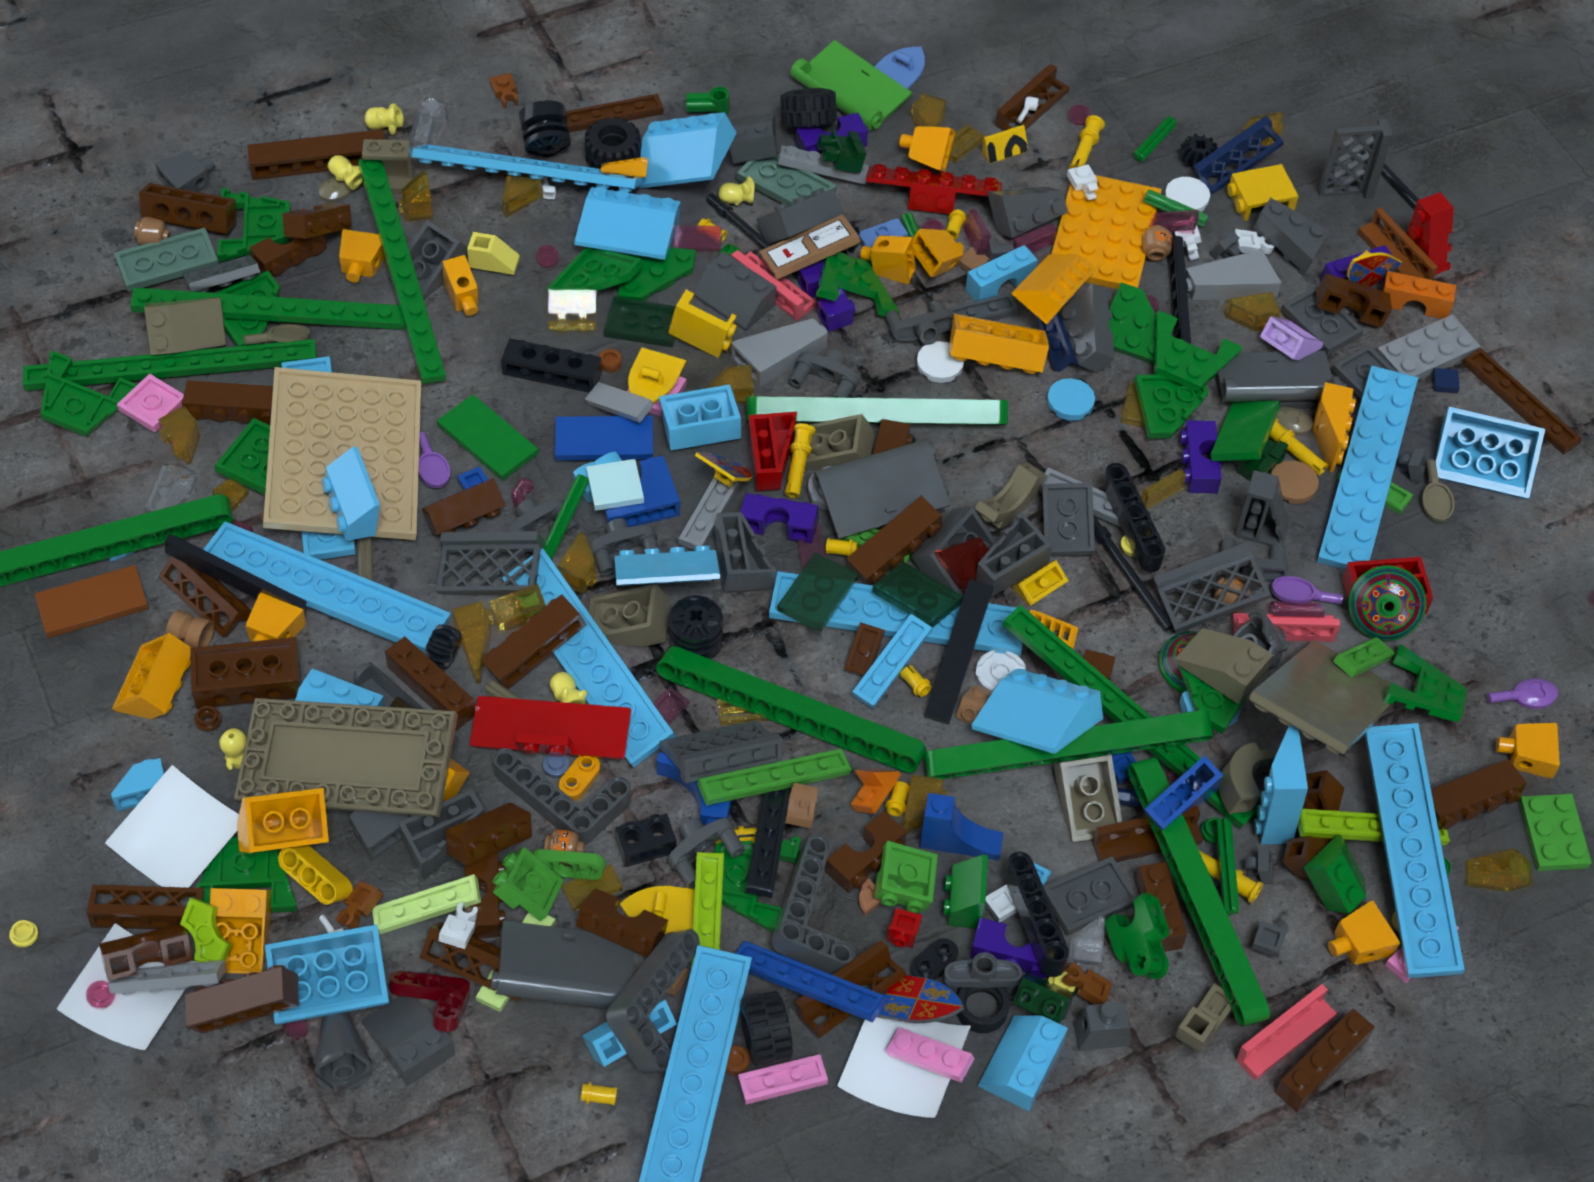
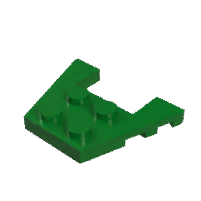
M221 188L222 197L236 199V209H244V226L242 239L218 240L217 256L219 262L250 254L249 247L268 237L280 245L290 242V237H284L282 213L291 211L290 201L262 196L260 199L251 197L246 192L236 194L230 192V189Z
M842 252L824 259L821 270L822 276L819 279V288L816 291L817 296L836 301L839 296L838 288L873 298L877 314L886 317V314L891 310H896L900 314V311L869 262L847 256Z
M1158 310L1155 317L1156 347L1154 373L1199 392L1222 368L1228 366L1233 358L1240 355L1243 346L1223 338L1215 355L1182 339L1171 336L1178 318Z
M51 350L41 407V419L87 437L118 411L117 404L138 384L119 377L110 395H104L64 379L72 365V358Z
M1400 644L1395 651L1393 663L1417 674L1414 692L1390 682L1386 689L1384 702L1392 705L1395 701L1405 703L1404 707L1414 710L1415 707L1427 709L1429 715L1459 722L1463 715L1468 689Z
M238 837L230 838L205 868L201 882H198L196 888L204 889L203 901L209 904L211 888L247 889L271 887L272 913L297 911V905L285 871L278 862V850L253 853L239 852Z
M791 837V840H782L779 860L796 863L801 837ZM751 840L741 841L746 850L735 858L731 857L723 843H717L714 853H724L722 905L774 933L782 907L758 903V895L745 893L754 843Z

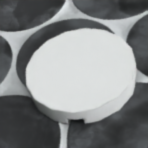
M1179 177L1168 183L1164 196L1202 212L1209 203L1210 191L1198 179Z
M937 341L921 348L918 352L916 365L920 374L922 375L923 373L927 376L928 380L945 383L951 382L962 373L964 361L950 356L948 342Z
M995 650L989 651L982 655L977 662L975 673L977 684L993 693L1000 680L1009 675L1013 670H1026L1025 663L1018 655L1006 651V654L995 653Z

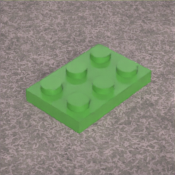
M1573 794L1521 796L1518 802L1536 870L1550 871L1589 868L1592 862Z

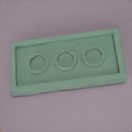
M778 154L777 157L748 161L737 172V180L745 182L747 177L750 176L755 182L754 189L782 204L787 202L788 206L794 204L793 199L800 196L812 197L810 192L820 188H824V191L834 189V192H836L837 185L812 172L778 165Z
M205 228L165 238L159 243H147L114 253L128 292L133 291V287L144 288L183 277V273L219 264Z

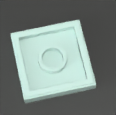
M635 459L586 466L595 511L644 503Z

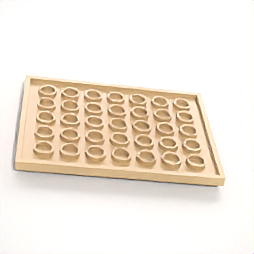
M275 367L263 528L343 534V532H339L337 527L336 512H332L330 509L329 494L323 491L322 478H325L326 467L350 448L357 446L380 503L376 535L370 537L416 540L421 381Z

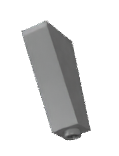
M1262 249L1186 268L1187 292L1192 300L1277 298L1281 286L1279 277Z
M814 318L731 342V358L761 387L795 367L796 361L802 353L817 354L826 349L828 332Z

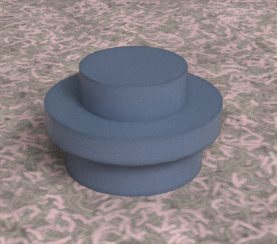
M549 754L543 761L545 773L552 778H561L570 767L569 759L566 755L558 757Z

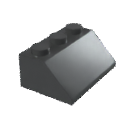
M723 251L708 264L693 293H695L694 297L726 319L729 320L732 313L737 315L734 324L747 331L776 305L777 286Z
M973 507L953 509L942 521L941 530L935 536H929L923 542L921 548L911 556L925 577L952 593H957L977 570L981 559L997 543Z

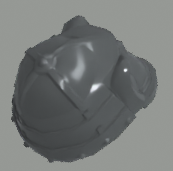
M1252 610L1248 614L1250 620L1243 624L1234 636L1251 640L1272 653L1273 657L1267 669L1270 670L1278 666L1282 652L1288 649L1289 642L1286 641L1284 631L1271 622L1264 610Z

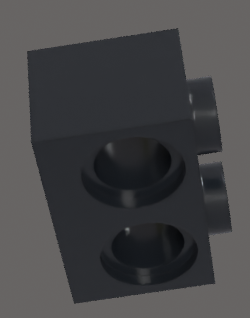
M667 813L662 815L654 814L644 820L637 822L629 821L615 827L616 842L625 867L669 856L677 847V840ZM655 833H662V834H664V835H662V836H654L653 834H655ZM629 840H636V841H638V842L631 844V843H628L627 841H629Z

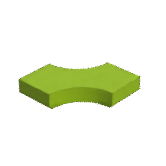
M189 898L180 924L188 929L193 936L195 942L194 960L197 962L224 960L226 962L232 943L228 942L218 930L216 922L218 907L197 898Z

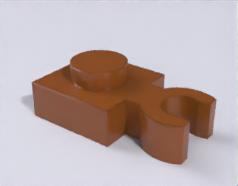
M511 73L489 78L496 99L501 98V104L504 109L507 108V101H513L515 106L518 105L517 87Z
M359 881L344 902L348 906L347 909L342 910L337 915L336 921L341 926L346 925L349 929L357 928L361 915L368 917L384 894L379 889Z
M1072 962L1065 968V971L1069 973L1062 978V982L1067 986L1079 988L1077 995L1094 1005L1104 1004L1107 1001L1112 982L1090 969L1083 972L1080 966Z

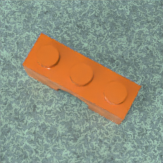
M1387 271L1381 291L1390 293L1392 309L1402 310L1406 302L1419 301L1426 306L1425 316L1443 319L1450 315L1457 285Z

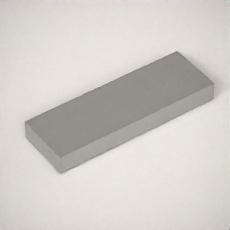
M598 382L585 398V401L590 406L639 423L654 406L650 399Z

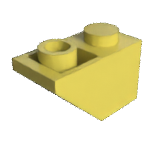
M473 232L467 248L470 268L514 275L520 255L496 235Z

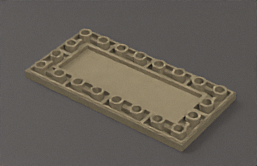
M1313 640L1254 689L1249 699L1260 711L1271 712L1278 716V720L1287 726L1293 725L1302 730L1301 732L1305 737L1312 740L1317 739L1326 744L1325 747L1329 751L1336 754H1345L1392 706V704L1384 702L1386 689L1390 682L1369 670L1351 678L1333 662L1339 653Z
M255 698L234 800L242 803L244 797L324 788L326 809L440 818L458 714L455 711Z

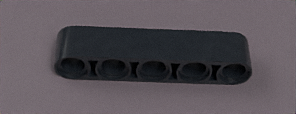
M1111 463L1106 468L1103 489L1140 566L1145 571L1156 572L1161 568L1166 550L1164 543L1127 468L1121 463Z
M1014 852L1008 859L1005 880L1042 972L1050 977H1058L1064 973L1069 956L1068 946L1032 858L1025 852Z

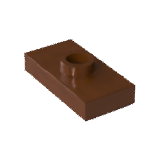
M860 622L844 667V672L864 677L875 662L885 634L884 629Z

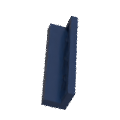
M1264 116L1195 164V177L1208 187L1210 194L1213 195L1230 183L1232 173L1247 171L1283 146L1284 141L1273 131L1272 121L1267 116ZM1269 136L1275 141L1270 146H1261L1262 141ZM1247 151H1257L1256 156L1252 159L1243 158L1244 153ZM1230 163L1239 164L1236 170L1225 171L1226 166ZM1211 176H1221L1220 181L1213 186L1207 179Z
M1060 312L1047 325L1035 315L1040 330L1046 331L1049 344L1048 355L1053 369L1060 372L1070 363L1080 366Z

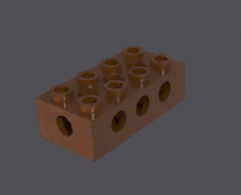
M296 637L190 648L191 692L196 709L203 706L217 707L253 703L255 698L277 700L296 698L301 686L300 652Z

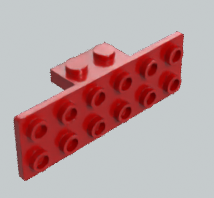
M883 164L869 166L866 176V182L911 187L908 209L946 214L954 211L956 192L988 196L987 191H1002V182L993 177H986L985 180L976 179V176L973 175L957 177L950 172L932 174L930 170L919 169L918 172L909 171L907 167L890 169Z
M478 696L470 745L475 748L487 749L507 748L527 754L548 753L558 757L574 755L625 759L632 710L629 707Z

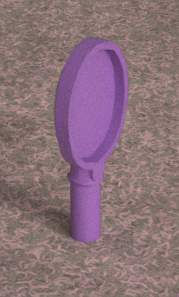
M420 432L419 444L422 455L419 458V476L427 486L442 488L449 482L450 466L444 456L437 452H432L433 449L430 447L426 433Z
M1294 576L1279 577L1273 581L1271 586L1273 595L1288 603L1305 604L1312 600H1317L1318 602L1342 604L1343 600L1342 594L1323 592L1315 589L1314 585L1309 581Z
M1532 678L1519 682L1514 690L1509 689L1508 691L1488 693L1487 701L1488 703L1515 700L1523 707L1541 709L1555 702L1558 690L1550 681Z

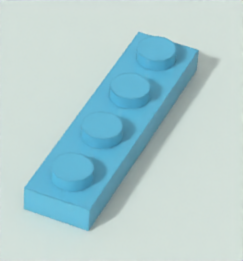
M910 614L852 691V696L874 709L931 633L932 627Z

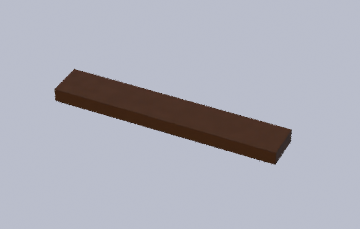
M657 93L566 111V125L569 127V133L589 129L591 124H596L597 120H604L605 117H609V119L619 117L621 120L624 118L632 121L664 114V108Z
M1481 348L1463 359L1462 364L1528 424L1544 428V438L1563 455L1581 443L1582 438Z

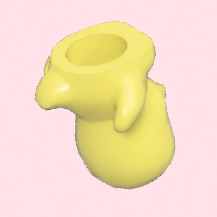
M392 103L388 109L372 107L365 114V123L368 128L380 130L388 127L391 135H394L396 128L401 127L404 122L403 112L395 103Z
M336 155L329 160L328 169L336 177L337 181H345L346 185L352 190L356 189L363 182L359 166H353L347 158Z
M748 176L742 184L724 183L719 188V199L722 202L735 204L736 206L742 203V201L753 204L755 182Z
M558 672L551 677L549 684L555 700L565 703H586L587 691L577 690L576 682L569 673Z
M231 728L225 731L219 740L220 748L225 754L228 770L233 768L240 769L246 746L245 734L240 729Z

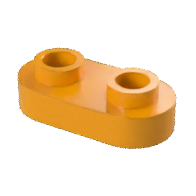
M588 756L577 757L561 777L559 789L574 801L581 799L600 775V761L598 758ZM591 764L589 767H584L583 765ZM569 783L576 784L575 786H568Z

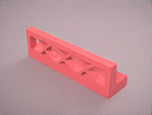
M737 250L731 255V257L777 286L776 305L796 321L816 307L817 301L788 279L782 277L776 280L765 262L751 251L744 255Z
M1233 613L1231 618L1233 636L1243 624L1250 620L1248 617L1249 613ZM1267 614L1271 622L1284 631L1286 641L1316 640L1317 642H1334L1340 627V619H1334L1333 615Z
M1323 984L1241 1046L1236 1061L1255 1081L1335 1019L1337 1013L1324 1000L1328 989Z

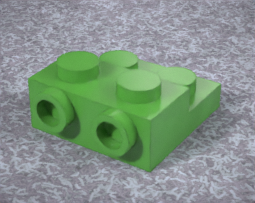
M886 841L883 845L881 869L876 877L874 898L881 899V903L885 906L900 904L907 906V911L913 913L926 911L933 903L938 854Z
M523 846L515 853L511 851L503 859L501 864L505 868L499 871L492 881L496 885L493 893L512 909L521 905L536 919L542 921L547 917L564 880Z

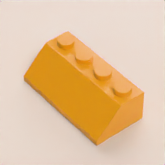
M1049 254L1011 294L1047 325L1096 271V268L1092 266L1089 260L1079 254Z
M959 314L953 315L949 342V353L953 358L960 361H966L967 359L976 360L977 363L982 365L998 364L1004 369L1019 368L1030 374H1035L1036 372L1043 373L1049 349L1046 331Z

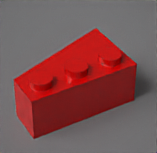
M1441 192L1417 201L1407 231V235L1437 265L1438 268L1435 275L1450 270L1451 263L1447 262V252H1450L1452 247L1450 243L1448 244V234L1452 233L1454 207ZM1423 264L1425 271L1428 273V268Z
M797 412L749 415L748 435L756 491L781 489L791 451L790 446L795 436L794 425L797 424Z
M1421 557L1347 563L1342 577L1347 600H1349L1353 584L1363 573L1378 566L1392 565L1409 571L1421 583L1426 596L1425 615H1427L1433 595ZM1387 602L1384 607L1393 608L1394 606L1392 602Z

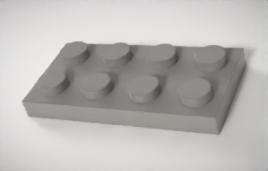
M1452 314L1377 348L1376 352L1397 372L1420 379L1433 373L1434 368H1444L1464 359L1480 349L1481 346Z

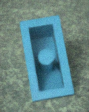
M161 758L147 759L131 767L111 793L117 811L136 807L165 774Z

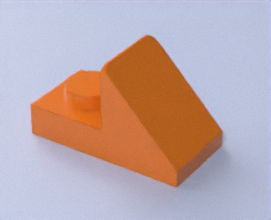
M884 769L855 770L863 786L850 805L855 812L875 814L901 776L900 772Z

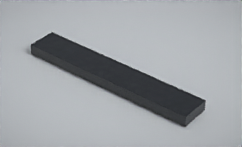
M1175 236L1172 239V251L1168 255L1172 316L1178 318L1173 333L1174 337L1191 344L1183 237Z
M169 534L166 538V554L256 599L261 592L302 608L305 615L307 604L305 600L173 534Z
M969 579L925 712V718L950 724L994 586Z
M791 787L762 794L745 893L768 898L773 896Z

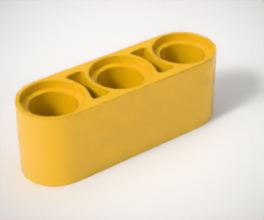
M309 845L284 848L280 851L278 856L280 867L321 903L332 904L345 901L353 891L350 880Z

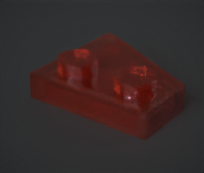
M974 537L965 540V542L953 544L951 547L936 550L934 554L959 589H966L969 579H975L978 563L989 549L981 537Z

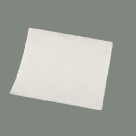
M172 765L108 838L105 844L161 887H190L236 833L239 814L209 795Z
M115 923L102 943L133 936V934ZM98 947L57 1007V1010L80 1025L110 1040L136 1049L146 1050L185 989L165 988L158 992L145 990L136 991L129 995L121 993L110 994L109 981L104 970L100 947ZM191 960V961H187V962H183V963H179V964H189V963H199V962H196V961H192V960ZM150 962L136 969L164 966L162 962Z
M876 1017L873 1023L864 1020L839 1080L838 1087L864 1101L888 1110L913 1116L936 1117L950 1078L890 1057L886 1049L900 1027L962 1050L971 1026L946 1024L936 1021L930 1023H907Z

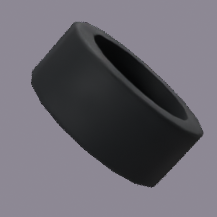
M1005 987L960 988L958 997L964 1006V1010L957 1013V1017L962 1025H970L969 1030L976 1033H991L1005 1023L1010 1007L1009 994ZM979 992L992 995L999 1003L998 1013L990 1018L974 1016L967 1009L966 1002L968 997Z

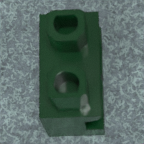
M832 129L830 135H819L817 147L818 150H823V161L832 162L836 170L861 173L867 153L861 143L858 132L849 131L847 137L838 136L837 132Z
M1268 439L1259 460H1237L1231 462L1238 466L1236 473L1251 481L1254 470L1271 474L1275 466L1284 460L1288 444L1281 440L1275 443Z
M1026 972L1013 1004L1060 1023L1061 1020L1066 1018L1075 993L1053 983L1048 987L1049 981Z

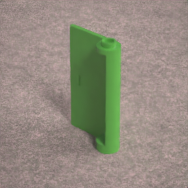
M836 40L830 43L810 62L804 58L798 59L790 71V76L807 88H827L835 91L837 109L846 115L859 113L869 131L878 129L886 118L912 96L911 91Z

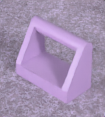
M1270 316L1260 335L1262 339L1293 360H1300L1320 350L1323 346L1322 341L1292 321Z

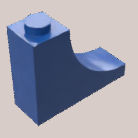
M664 456L650 457L640 461V483L644 503L607 510L606 525L618 518H624L628 527L680 516V499Z
M658 752L657 775L671 778L688 789L698 804L700 820L704 826L718 819L729 818L732 800L706 806L697 786L698 781L685 784L681 780V770L665 753Z
M1204 755L1146 807L1144 812L1164 831L1189 809L1198 804L1201 805L1220 788L1223 774Z
M928 793L920 848L974 857L988 855V859L999 861L1004 832L982 827L966 818L957 808L955 797Z

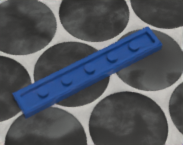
M744 941L735 953L752 957L750 974L872 1023L887 1003L885 995L747 941Z

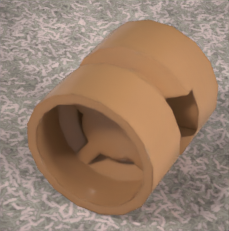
M176 610L168 621L165 634L171 633L191 648L209 646L212 640L214 622L199 616L192 618L191 613Z

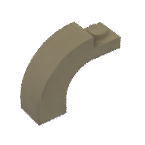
M1030 463L1019 464L1006 486L995 497L979 500L975 509L981 513V517L984 520L991 522L999 529L1013 522L1018 514L1028 507L1048 476Z
M1254 742L1242 746L1235 752L1221 772L1223 778L1219 788L1222 802L1229 814L1252 810L1261 798V792L1253 779V775L1270 773L1271 766L1279 749L1269 750L1266 748L1259 750Z
M1214 983L1198 1008L1193 1006L1178 1027L1176 1038L1199 1053H1202L1209 1046L1232 1010L1223 988Z

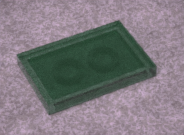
M613 297L604 328V337L673 348L676 337L668 332L676 306Z
M815 552L777 605V611L822 632L858 580L859 573Z
M904 561L873 585L872 593L909 615H914L932 628L962 603L964 597Z

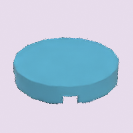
M1073 378L1062 379L1050 387L1047 403L1049 409L1053 410L1059 418L1069 421L1080 420L1092 412L1095 395L1091 387L1081 380Z

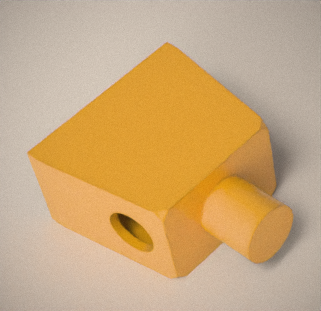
M916 126L913 136L901 135L899 146L910 149L908 154L910 159L940 172H946L956 131L948 127Z
M343 229L339 253L341 271L346 273V279L353 283L358 282L361 276L373 277L385 258L379 235Z
M919 229L912 238L914 254L930 277H935L952 270L963 257V244L955 242L946 230Z
M880 235L876 238L873 247L863 246L861 249L860 258L872 261V268L877 276L909 285L916 270L912 237Z
M462 255L442 261L443 285L455 311L464 310L467 316L476 314L479 310L477 307L478 287L466 256Z
M260 592L246 623L248 638L251 641L295 637L306 625L304 610Z
M1557 723L1517 724L1510 738L1497 737L1496 752L1509 753L1510 762L1519 771L1553 779L1560 766Z
M1373 900L1342 919L1334 932L1337 939L1328 942L1329 951L1334 957L1346 953L1350 961L1355 965L1391 957L1400 945V941Z

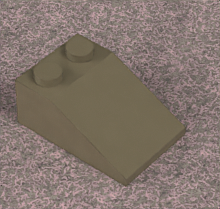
M221 297L148 303L144 307L150 355L178 353L227 345Z
M857 414L810 424L816 431L812 435L810 444L812 452L807 456L805 469L818 471L826 466H835L870 456L875 431L864 415Z
M651 584L590 598L588 612L612 645L645 647L666 641L671 599L657 584Z
M1202 628L1179 653L1174 662L1237 704H1240L1266 674L1273 654L1251 640Z
M1112 755L1053 764L1057 790L1072 842L1093 839L1097 827L1123 822Z

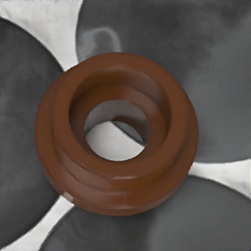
M203 706L195 714V725L202 731H212L220 725L221 714L212 706Z

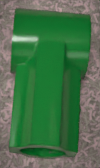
M715 87L708 93H686L687 112L711 111L714 114L725 112L727 115L730 112L729 91L724 87Z

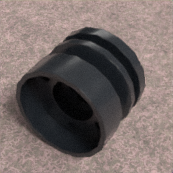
M552 100L537 101L526 105L519 111L521 130L524 131V148L528 154L550 156L561 153L570 147L571 137L569 135V127L566 125V109L561 102Z
M699 595L687 596L677 601L671 608L669 615L670 646L680 647L708 659L715 658L721 651L723 643V614L721 608L710 598Z

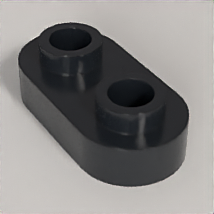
M949 939L935 941L912 962L911 976L936 981L944 974L947 965L957 961V945ZM944 948L949 950V953H942L940 950ZM926 965V966H928L930 969H929V970H923V969L921 968V966Z

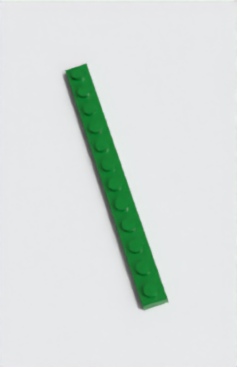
M359 159V170L421 383L445 381L446 373L383 161Z
M134 287L131 300V312L145 313L144 307L148 303L221 297L223 318L406 330L399 305Z
M315 339L286 343L278 342L192 350L169 354H148L73 361L64 379L79 385L114 383L118 381L119 377L128 381L143 380L149 374L156 378L282 367L283 362L317 358ZM49 364L23 366V387L25 391L45 388Z
M1022 605L1018 606L1003 621L1002 625L1069 683L1079 686L1084 685L1090 689L1100 691L1102 711L1116 723L1152 718L1151 715ZM1185 744L1148 749L1179 777L1201 759ZM1219 789L1207 799L1210 804L1240 829L1256 814L1258 808L1255 805L1249 812L1229 814L1222 802Z

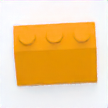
M171 633L142 644L112 709L116 712L147 719L167 714L172 707L171 700L174 693L178 691L182 684V675L191 664V647Z
M324 788L244 797L237 822L239 852L253 853L329 842Z

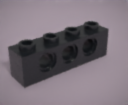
M509 338L501 358L502 375L588 393L599 382L602 374L601 357L574 352L568 349L550 347L548 345L535 344L524 340Z

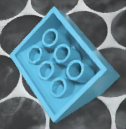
M725 112L650 123L642 139L640 157H648L647 173L643 179V184L638 186V188L713 180L737 133Z
M591 187L585 200L574 245L665 260L679 227L681 201H675L671 198L651 197L647 194H631L622 190H606L603 187Z
M1448 407L1444 414L1435 457L1438 478L1529 499L1545 429Z
M695 546V551L685 552V547L670 548V553H660L659 548L644 549L645 554L636 555L634 550L619 551L618 556H614L616 587L706 582L720 579L716 550H710V546Z
M1015 669L1000 680L971 724L972 730L1055 754L1103 719L1100 691L1090 689L1084 685L1079 686L1068 683L1066 680L1050 678L1044 674L1028 672L1025 669Z
M1293 725L1289 726L1271 766L1269 777H1265V791H1261V805H1258L1257 808L1258 818L1254 819L1255 835L1259 834L1260 845L1287 844L1289 839H1294L1304 805L1308 785L1299 729Z
M377 925L265 945L268 970L271 966L283 965L286 969L298 974L299 1006L273 1013L275 1025L389 1004L384 959Z

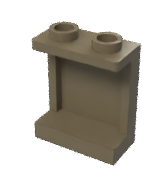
M364 139L362 158L383 161L392 195H413L415 178L410 140Z

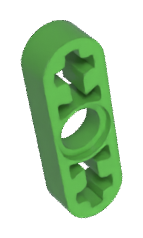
M536 849L532 852L534 856L558 876L564 878L598 880L602 877L606 867L605 859L594 853ZM561 862L568 863L573 867L565 866Z

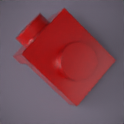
M896 908L888 928L887 941L892 942L898 947L913 948L922 921V915Z

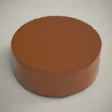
M615 349L603 350L598 356L602 358V370L605 372H616L622 366V355Z
M734 1045L731 1046L726 1073L738 1076V1074L745 1073L748 1070L750 1056L745 1048Z

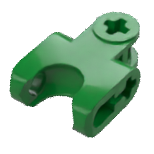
M1144 892L1134 900L1135 917L1132 923L1126 916L1113 913L1106 918L1105 926L1116 957L1122 963H1129L1133 974L1137 976L1147 975L1151 979L1159 980L1166 975L1169 967L1168 959L1161 943L1162 940L1169 936V928L1158 898L1148 892Z

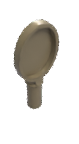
M335 176L326 179L318 188L319 197L325 202L341 201L354 191L346 185L345 181H337Z
M282 324L270 328L269 332L244 335L243 342L245 345L306 340L310 337V329L299 324Z
M1280 407L1277 419L1287 430H1292L1295 435H1305L1312 430L1313 419L1306 412L1294 407Z
M1431 459L1426 461L1429 485L1426 486L1423 492L1422 505L1430 519L1436 522H1444L1451 517L1455 501L1451 490L1439 482L1436 461Z

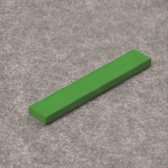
M842 748L699 778L697 786L706 806L790 788L793 783L804 785L850 775L852 769Z

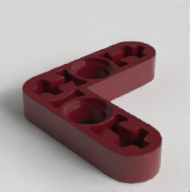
M398 971L390 975L389 991L397 996L438 1001L434 1009L433 1027L438 1031L450 1032L459 1027L470 998V982L457 977Z

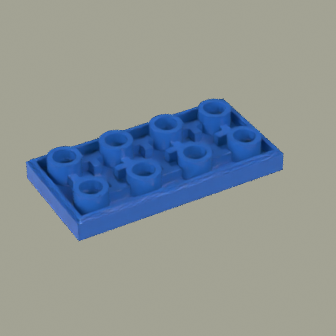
M653 415L645 416L640 423L622 416L556 417L555 461L597 460L611 452H617L622 460L653 457Z

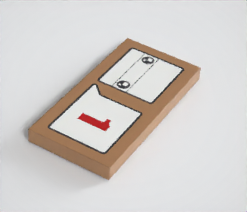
M842 214L759 252L775 279L778 280L852 247L861 241L859 235Z

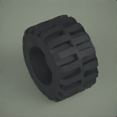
M805 88L787 91L780 95L781 116L784 125L790 127H815L827 125L837 120L836 92L827 88Z
M605 117L604 120L599 119L596 121V124H591L585 132V157L589 167L601 169V165L604 163L640 158L641 134L638 127H635V124L632 122L628 123L627 119L623 118L621 120L619 117L609 119V117Z
M774 990L742 997L740 1004L742 1027L747 1049L754 1065L762 1067L791 1060L793 1053L792 1035L786 1008L780 994Z

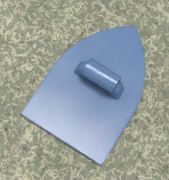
M907 47L886 55L875 67L906 89H909L923 73L925 57L921 47Z

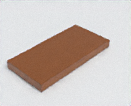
M136 565L34 593L47 638L149 609Z

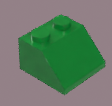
M1337 835L1303 867L1328 911L1350 914L1366 898L1365 878L1341 835Z
M980 855L954 864L951 875H946L945 891H950V897L944 900L943 915L948 916V926L977 929L979 919L983 918L985 908L988 855Z

